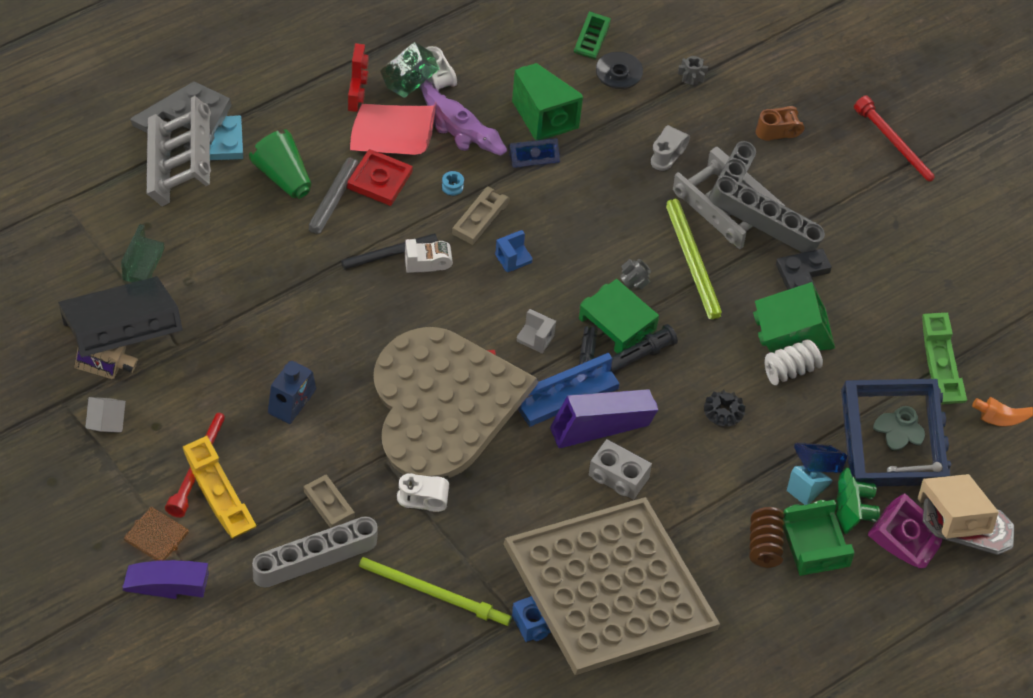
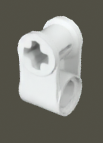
M433 46L425 48L422 52L421 72L424 77L438 91L447 86H457L456 74L443 55V52Z
M405 474L400 478V490L397 494V501L401 506L433 512H440L446 509L449 482L446 479L415 474Z

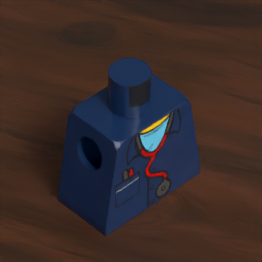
M289 361L271 385L268 414L291 424L316 391L313 372L294 361Z

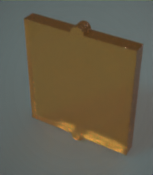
M150 507L140 520H135V525L124 536V540L153 559L164 561L173 550L178 549V544L189 533V530L153 507Z

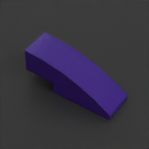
M169 560L132 564L128 566L123 591L177 599L178 594L203 598L209 575L208 563Z

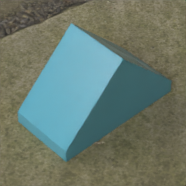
M795 466L791 472L787 491L804 505H807L821 494L833 480L820 470L806 469L805 466Z

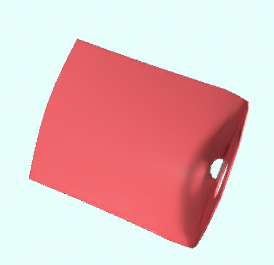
M435 102L432 106L362 104L352 128L350 150L368 151L371 149L376 152L412 155L425 152L432 136L437 103Z

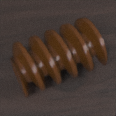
M759 508L750 517L749 558L755 565L760 567L772 568L779 566L783 562V558L780 556L783 555L782 546L784 541L782 537L784 531L782 528L784 522L782 519L784 518V513L779 508Z

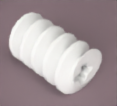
M808 339L802 341V343L785 347L784 350L780 349L775 353H769L765 357L766 373L773 385H777L779 379L782 382L787 381L788 376L791 379L796 378L797 373L804 375L805 368L807 371L812 372L814 371V365L818 369L823 365L819 349Z

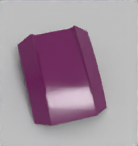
M905 493L894 499L884 509L879 519L868 531V536L885 550L918 568L927 567L942 543V538L936 537L923 523V509Z

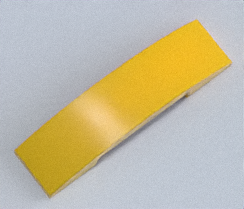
M205 436L183 446L188 463L206 500L230 537L233 539L256 528V524L244 503L241 504L218 462L219 457L209 438Z

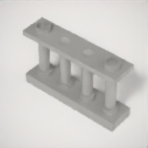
M196 96L191 97V111L176 119L166 122L156 114L148 117L147 195L161 206L170 203L171 188L194 177L205 186L210 185L211 111L208 105ZM191 122L190 131L170 140L171 131ZM191 141L190 150L170 158L171 150ZM191 160L190 169L170 178L172 168Z
M715 147L710 151L708 165L705 169L688 180L679 172L675 174L673 191L720 231L730 243L741 249L744 247L746 231L753 226L744 221L738 225L729 217L732 214L712 204L709 197L711 191L704 195L695 187L713 174L719 176L729 159V156L720 148ZM746 172L741 183L785 206Z

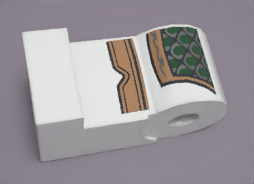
M416 239L406 240L405 263L407 273L446 270L450 268L453 264L450 244L445 241L416 244Z

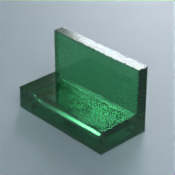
M139 224L121 261L123 280L131 283L151 278L165 249L163 242L145 238V228L142 224Z

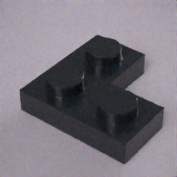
M823 248L777 258L776 266L787 290L810 282L814 285L811 277L829 274L832 268Z

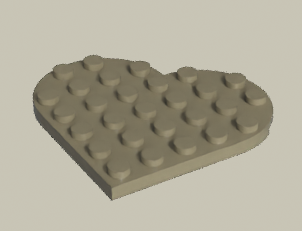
M423 327L397 336L380 353L374 368V384L377 393L384 405L391 410L382 428V444L389 462L403 475L449 476L450 478L461 473L479 457L537 386V378L447 329Z

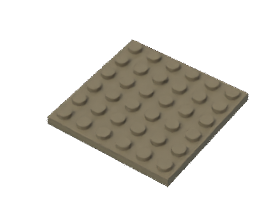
M646 497L505 538L504 546L574 675L691 639L719 628L720 623Z

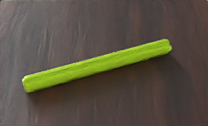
M678 199L668 200L666 205L667 211L707 316L711 320L721 317L722 311L680 201Z

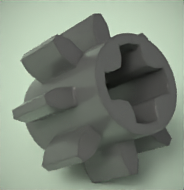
M697 56L682 59V63L678 68V75H683L682 82L690 85L704 82V77L708 72V66H703L704 59Z
M629 259L621 266L623 274L620 277L630 289L635 287L643 289L650 283L649 274L651 270L641 259L637 261Z

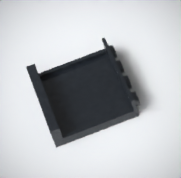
M158 276L58 302L63 325L70 327L76 338L81 357L183 330L178 306Z

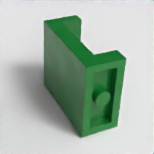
M615 279L610 284L603 285L598 293L582 301L579 319L582 322L587 319L591 320L615 341L614 352L618 354L643 341V337L646 334L654 333L657 330L659 315L618 279Z
M819 500L807 505L796 504L784 510V518L782 519L784 522L783 529L799 576L851 566L854 550L852 544L846 545L835 515L837 506L835 500Z

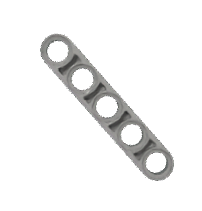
M360 517L262 552L253 559V580L260 587H270L370 551L377 544V523L370 517Z

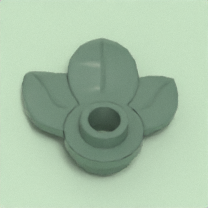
M902 406L895 410L894 413H883L876 419L873 426L874 430L886 433V443L891 450L903 449L909 441L913 444L921 445L925 437L924 429L918 424L916 411L909 406Z

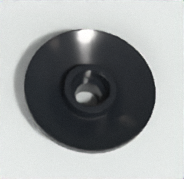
M610 52L598 60L596 74L602 83L611 88L627 89L639 83L643 75V67L640 61L629 53Z

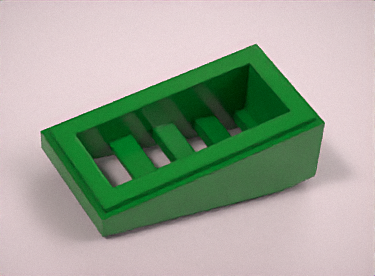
M589 11L574 48V53L596 60L609 30L611 18ZM592 25L601 28L602 30L600 31L594 28H590V26ZM590 32L599 35V37H595L587 33ZM585 39H588V40H591V41H594V42H597V43H596V44H592V43L586 42V41H584V40H585ZM581 46H587L593 48L594 50L592 52L581 48Z

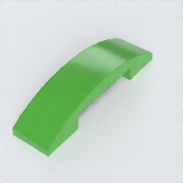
M948 312L923 314V333L931 379H938V387L941 389V393H943L941 404L966 403L967 397L963 379L958 376L951 344L953 333Z

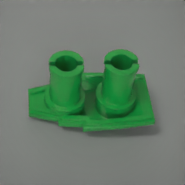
M846 468L839 475L836 515L844 534H847L860 520L876 522L880 517V508L878 506L864 505L860 502V497L871 500L875 497L876 485L871 482L856 481L852 477L849 468Z

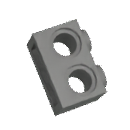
M606 439L590 462L589 476L596 482L613 488L618 494L634 500L650 477L652 463Z

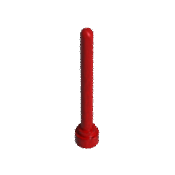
M867 95L861 97L854 105L856 112L860 116L868 117L926 181H933L934 174L875 111L874 102Z
M223 413L215 415L205 435L209 438L212 445L225 420ZM191 467L178 493L171 496L165 505L166 512L173 517H184L189 507L187 497L196 480Z

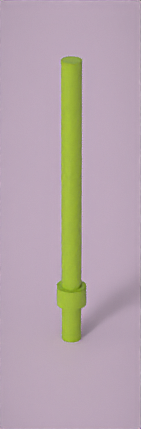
M362 557L359 563L360 568L476 613V617L483 620L491 619L508 626L512 619V616L493 609V605L485 602L480 604L365 557Z

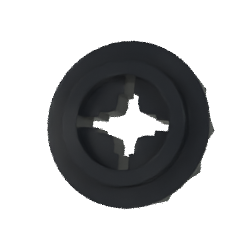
M723 389L718 393L714 391L711 396L706 398L704 412L707 418L716 425L733 426L743 419L746 406H744L742 398H738L735 395V392L727 393ZM721 403L725 406L730 405L729 410L727 411L725 408L720 409Z

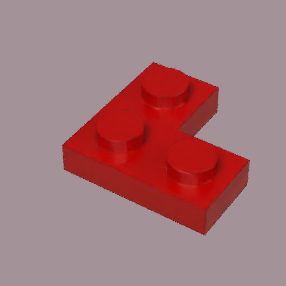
M355 43L352 58V78L348 93V111L357 112L359 102H364L365 89L362 88V85H367L368 71L364 69L368 68L369 55L365 54V44Z

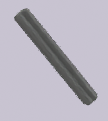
M351 157L346 159L309 223V231L311 233L320 234L346 190L348 180L358 166L356 159Z

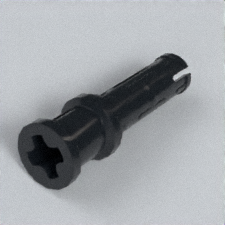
M665 324L661 330L654 334H646L643 337V341L612 356V373L614 374V372L649 354L657 355L661 349L669 345H676L678 339L674 329L669 324Z

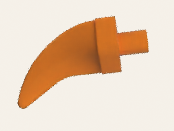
M992 397L987 402L976 398L972 404L973 408L981 411V420L996 426H1012L1024 422L1033 416V407L1014 409Z

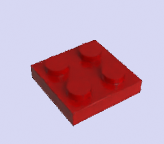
M369 149L348 180L347 189L391 206L411 176L413 166Z

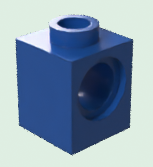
M532 596L513 603L512 617L525 642L532 639L535 641L542 640L551 632ZM528 619H536L537 622H531Z

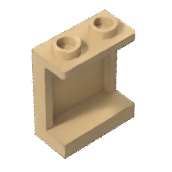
M969 474L923 479L918 500L920 503H924V500L929 498L944 517L945 522L942 533L946 539L993 533L999 512Z

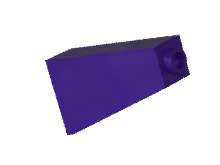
M650 390L570 395L566 397L550 429L558 448H564L649 426L658 411V407Z

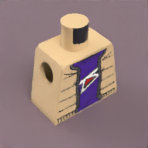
M126 346L81 357L79 350H77L75 368L113 379L119 368L133 373L138 359L125 354Z

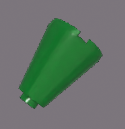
M283 129L285 132L283 134L275 131L255 145L257 150L254 154L252 152L249 153V160L291 198L301 199L310 192L309 188L312 183L292 134L287 129Z

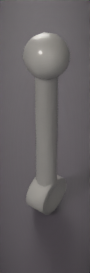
M935 462L933 465L898 468L891 466L887 468V473L927 470L940 472L942 465L939 462Z

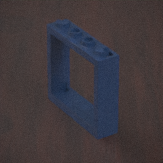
M938 379L845 381L841 389L848 465L852 477L856 481L871 482L876 486H921L923 479L950 476L951 462L947 461L946 457L949 441L948 437L944 436L943 427L946 425L945 412H941L940 403L943 401V393H941V389L938 387ZM925 396L933 463H941L942 470L940 472L865 473L858 397Z

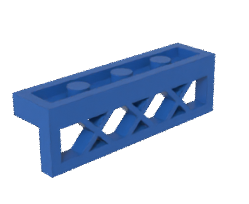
M609 353L538 382L537 386L528 395L531 397L526 398L518 408L528 426L531 427L556 416L567 396L610 393L618 390L620 383L611 371V355Z

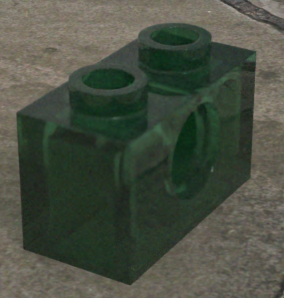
M414 42L382 68L380 72L387 88L405 98L436 73L439 67L433 53Z

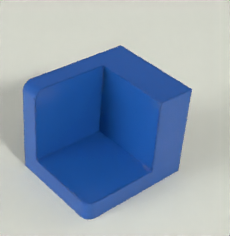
M523 230L496 241L495 255L507 273L532 263L533 258L524 246L525 233Z

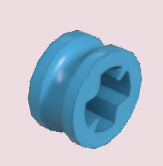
M449 171L443 175L442 190L444 193L456 196L463 191L464 177L462 174L456 171Z

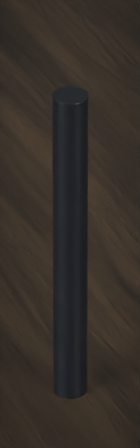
M435 233L416 238V244L438 241ZM406 242L341 260L342 267L345 270L404 253Z

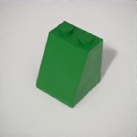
M537 63L515 70L512 102L536 142L580 127L583 96L580 92Z
M812 282L755 301L757 311H754L753 314L757 325L761 326L762 330L758 332V336L762 346H767L770 353H775L780 349L784 350L785 347L802 343V341L807 339L811 340L819 351L835 348L826 308Z

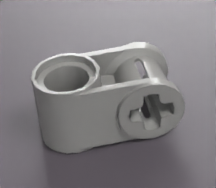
M667 125L653 144L652 167L660 171L671 168L676 159L688 146L690 135Z

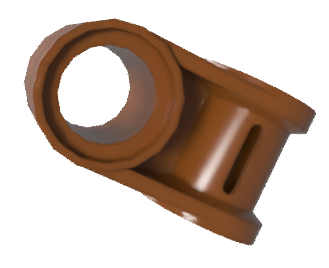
M794 106L766 109L760 114L756 135L765 141L794 138L802 134L805 127L799 121L798 110Z

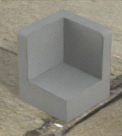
M529 309L526 315V324L518 334L517 342L543 354L554 337L556 321Z
M89 397L86 428L105 432H122L126 401Z

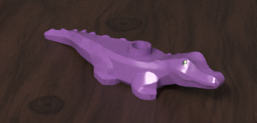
M403 69V73L420 87L426 104L432 106L435 102L437 103L434 117V125L437 132H450L455 136V143L460 150H469L470 143L474 142L483 150L497 155L507 152V148L496 129L484 126L459 102L441 95L425 77L411 69Z

